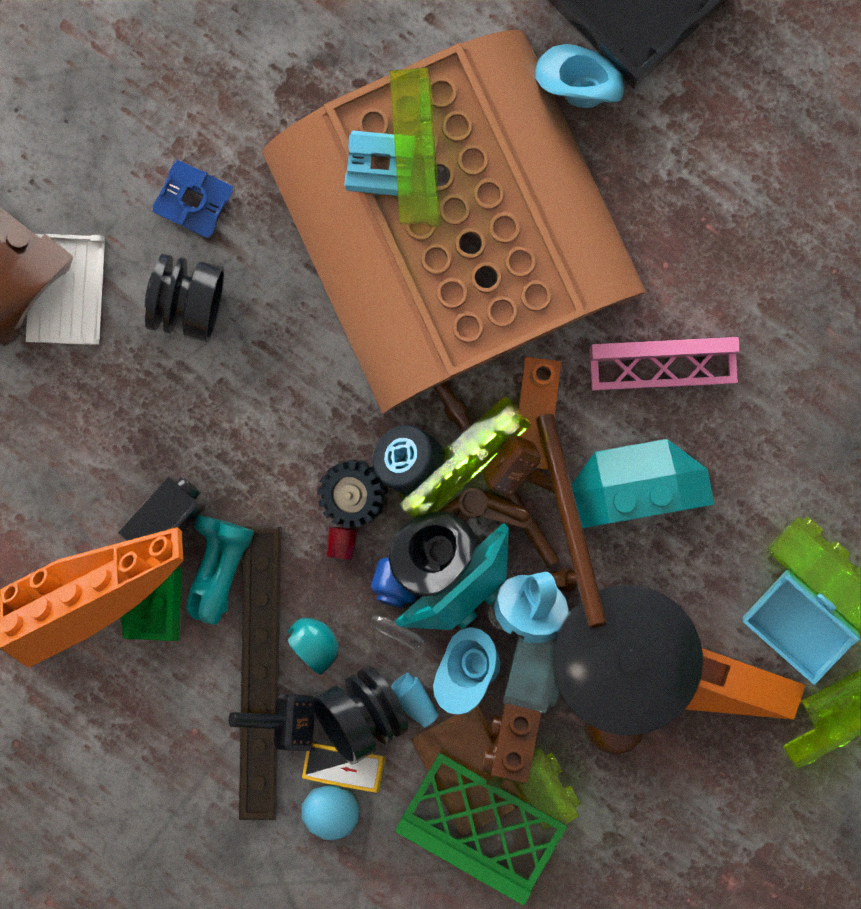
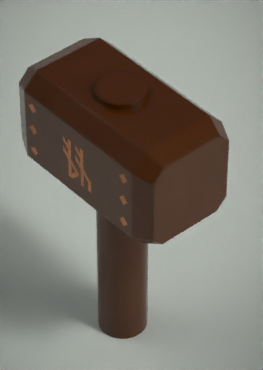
M518 435L510 437L483 470V478L487 487L492 492L506 498L514 495L525 480L554 493L550 475L535 469L540 463L541 457L536 445Z

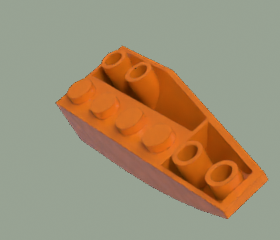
M176 527L58 559L0 589V649L30 668L86 640L114 623L141 603L183 562L182 531Z
M702 648L703 668L700 683L686 710L794 720L806 686L805 684Z

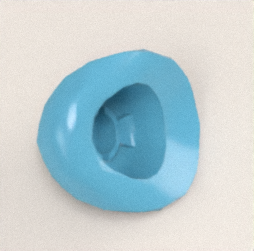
M563 44L550 48L537 61L535 79L539 85L552 94L564 96L568 103L573 106L593 108L602 102L615 103L623 98V74L612 62L596 51L577 45Z

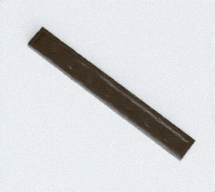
M244 526V528L253 530L254 535L251 544L243 553L241 712L276 714V703L279 694L281 526ZM240 727L239 820H276L278 749L274 745L275 729Z

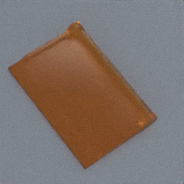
M479 706L469 713L455 715L411 738L427 771H429L440 752L487 779L488 773L482 772V765L486 750L492 751L495 738L489 737L490 727ZM442 763L435 774L438 791L459 785L456 771ZM461 774L463 784L472 782L471 779ZM504 780L501 788L528 803L519 783ZM477 785L465 789L470 809L491 803L488 789ZM461 790L440 795L449 814L466 810ZM493 793L495 802L505 800ZM512 803L497 807L499 817L519 807ZM493 808L472 814L476 829L496 819ZM468 815L452 819L461 836L472 831Z

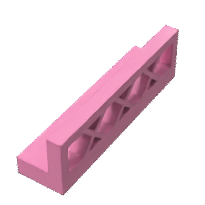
M739 337L592 344L589 347L592 391L738 383L736 354L740 352ZM727 355L729 376L714 377L703 367L712 356ZM706 356L701 363L693 358ZM685 357L696 369L687 378L678 379L667 368L676 358ZM662 358H670L665 365H663L657 360ZM649 359L660 369L651 380H641L631 371L639 360ZM622 360H634L628 367L621 362ZM613 361L624 372L615 382L599 383L598 362ZM699 370L706 376L693 378ZM663 372L670 378L657 380ZM628 374L634 381L621 380Z

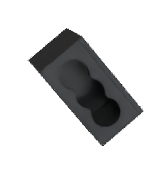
M167 477L118 533L128 541L176 527L183 532L196 518V515L206 507L197 498L201 492L185 478L180 477L176 480Z

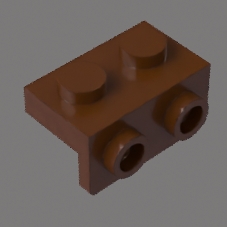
M505 704L499 716L493 715L489 730V737L495 738L492 751L486 750L482 765V772L488 773L486 785L500 788L504 780L520 784L528 782L541 718L539 711Z

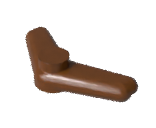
M476 487L464 490L459 496L439 510L441 512H453L465 521L473 517H484L521 528H527L531 524V514L528 509Z

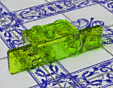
M861 669L801 701L813 726V730L783 745V749L794 766L800 768L815 762L819 757L838 747L847 745L851 740L861 735Z

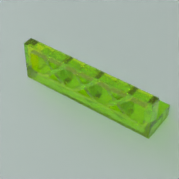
M428 68L390 71L400 223L402 225L428 222L430 227L441 226L431 76Z
M505 395L444 450V465L409 496L398 493L403 499L400 506L406 513L415 518L426 513L435 512L488 465L510 437L520 436L531 426L530 422L513 401Z

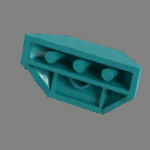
M668 439L596 451L571 484L582 528L714 505L708 469Z
M505 523L500 525L475 548L467 570L450 589L439 595L422 596L394 622L399 627L452 630L458 625L460 629H464L478 616L474 609L484 600L488 605L494 602L501 585L506 581L509 528Z

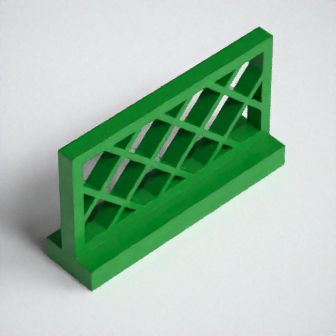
M439 752L408 808L399 820L395 832L524 906L531 895L533 886L564 834L567 825L501 787L486 785V778ZM443 763L456 771L459 785L438 791L435 774ZM461 774L471 779L472 782L463 784ZM432 782L434 792L425 794L427 788ZM477 785L488 789L491 803L470 809L465 789ZM461 790L466 810L445 816L440 795ZM493 793L505 800L495 802ZM436 797L441 817L426 821L414 814L420 801ZM510 803L518 806L523 822L502 827L497 807ZM493 808L498 829L477 834L472 814ZM525 811L537 818L527 820ZM468 815L473 835L461 839L450 835L447 821ZM442 822L445 831L434 826L433 824ZM545 822L556 828L549 842L534 846L529 825ZM525 827L530 847L509 852L504 832ZM500 834L505 854L488 857L483 854L479 839ZM475 841L477 850L466 843ZM545 849L538 860L536 851ZM532 852L535 867L527 879L514 872L511 858ZM507 859L509 868L497 861Z

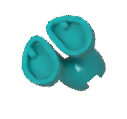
M196 515L194 528L206 537V550L188 594L186 613L195 620L216 625L220 622L222 615L228 610V595L244 551L252 542L254 531L230 522Z

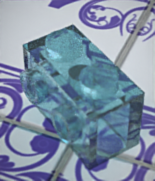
M518 635L502 702L546 714L548 706L555 707L559 693L557 685H554L555 677L552 660L555 639L545 643H527L523 641L524 636Z

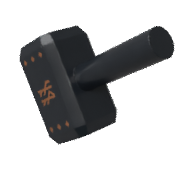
M280 694L277 698L276 714L231 712L228 722L230 727L275 729L274 745L276 749L310 751L313 746L314 697L310 695Z

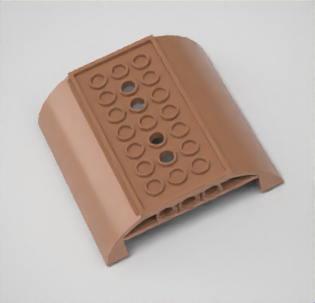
M507 30L478 37L461 44L457 43L324 104L320 109L305 116L281 132L262 150L263 156L382 414L416 399V395L611 305L614 308L646 293L554 94L544 90L535 79V68L538 59L525 31ZM351 131L413 137L419 133H427L434 139L432 149L427 152L416 150V155H414L412 170L413 187L410 197L383 194L378 196L373 193L346 191L344 183L345 173H347L348 143ZM379 156L372 157L371 169L389 170L390 159ZM437 166L446 168L450 174L449 181L443 186L433 185L428 179V173L432 168ZM466 234H474L481 240V248L474 254H467L460 248V239ZM482 268L492 269L497 275V282L490 288L480 287L475 280L477 271Z

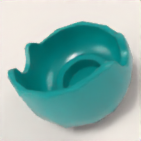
M307 617L300 618L287 631L288 635L293 631L288 639V643L307 666L321 675L337 659L339 644L333 630L322 621Z

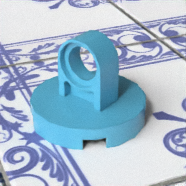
M549 572L517 575L507 579L500 587L493 607L496 620L504 631L509 634L514 631L518 635L524 636L523 641L527 643H545L554 639L569 611L565 597L556 587L555 580Z

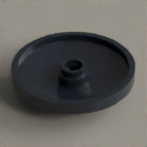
M618 585L601 589L599 594L607 621L605 626L594 629L588 627L581 600L568 613L558 630L552 657L557 687L572 711L582 720L599 730L617 735H639L655 731L677 718L687 708L697 691L703 668V652L698 632L686 612L675 601L658 591L634 585Z

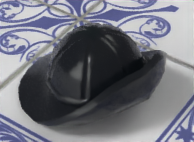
M435 511L409 520L399 529L391 543L389 563L393 577L404 589L414 595L435 596L444 593L467 570L476 547V535L469 524L453 512Z

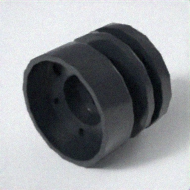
M162 253L147 285L145 295L146 329L156 331L163 318V331L170 334L175 328L178 319L183 320L182 329L184 337L208 342L214 330L221 302L224 267L199 262L191 277L187 276L186 258L180 257L172 272V256Z
M369 665L357 671V677L351 675L345 679L347 693L335 685L313 699V707L322 729L338 753L352 765L376 751L374 737L385 745L393 741V735L398 737L408 731L407 718L397 696L377 670Z

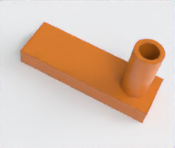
M525 357L515 435L523 437L536 445L541 457L540 463L535 469L548 470L536 418L545 414H553L555 418L562 361Z

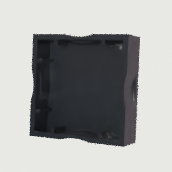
M727 0L548 1L599 54L607 58L623 74L624 80L634 89Z

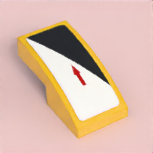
M313 742L310 751H306L302 778L379 793L386 756L372 753L352 765L338 753L334 746Z

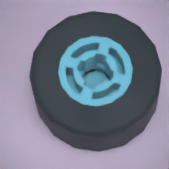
M399 425L388 430L379 439L373 454V467L375 474L383 484L405 496H419L430 491L439 482L444 472L445 455L439 442L424 430L413 425Z

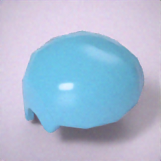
M331 784L314 788L309 792L302 803L301 819L308 832L320 839L338 840L349 835L359 822L360 805L354 794L347 788Z

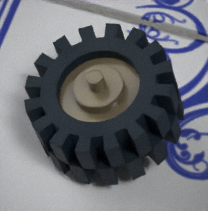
M348 460L327 470L328 473L322 476L320 480L322 486L317 491V494H320L322 499L318 503L319 507H325L326 511L323 514L326 518L330 516L333 518L332 523L336 525L344 524L343 527L345 528L360 527L374 520L375 517L382 513L383 510L381 509L388 500L385 499V494L388 493V486L384 487L382 481L375 474L374 467H370L367 461Z

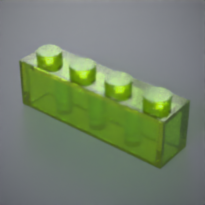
M799 516L793 517L765 548V551L783 567L792 572L816 595L822 593L837 607L834 611L861 635V566L857 568L848 560L851 554L838 542L833 541L831 544L820 535L823 529L808 516L804 519H801Z

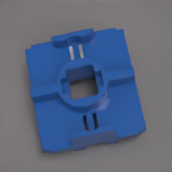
M177 159L176 163H173L166 182L152 206V212L203 237L209 238L216 228V223L226 202L229 201L233 192V186ZM188 190L203 197L198 208L191 207L182 202Z

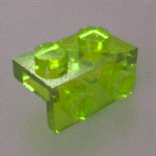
M540 747L534 751L528 782L520 784L531 805L560 822L565 820L567 824L579 817L575 808L581 805L571 785L563 788L557 775L563 771L553 753L545 756ZM541 822L545 829L552 827L545 822Z

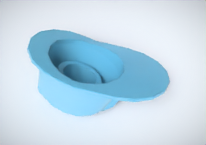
M469 627L461 629L452 636L436 672L433 684L434 697L439 706L448 713L460 715L469 713L476 708L483 699L489 684L496 679L500 672L501 661L499 653L490 636L481 629Z

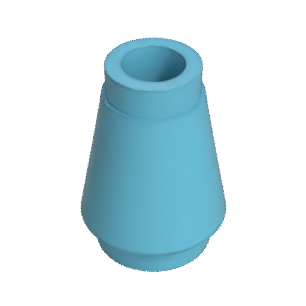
M406 673L390 686L397 696L404 713L423 728L429 726L439 716L440 713L435 709L436 707L418 677L413 678L410 673Z

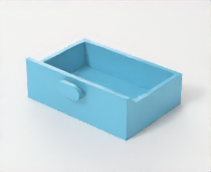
M788 569L743 616L742 621L813 685L826 674L852 645L860 640L859 632L834 611L837 607L822 593L816 595Z

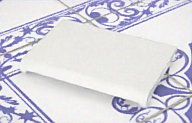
M35 234V235H37L39 238H41L44 234ZM46 234L74 257L70 270L65 275L56 279L40 295L28 311L26 342L99 345L105 236Z

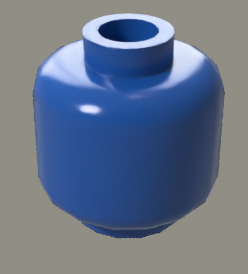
M389 557L379 559L371 583V589L377 595L376 601L402 609L405 607V604L415 602L417 595L404 589L393 577Z

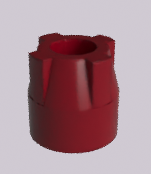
M329 527L327 557L352 560L358 530Z

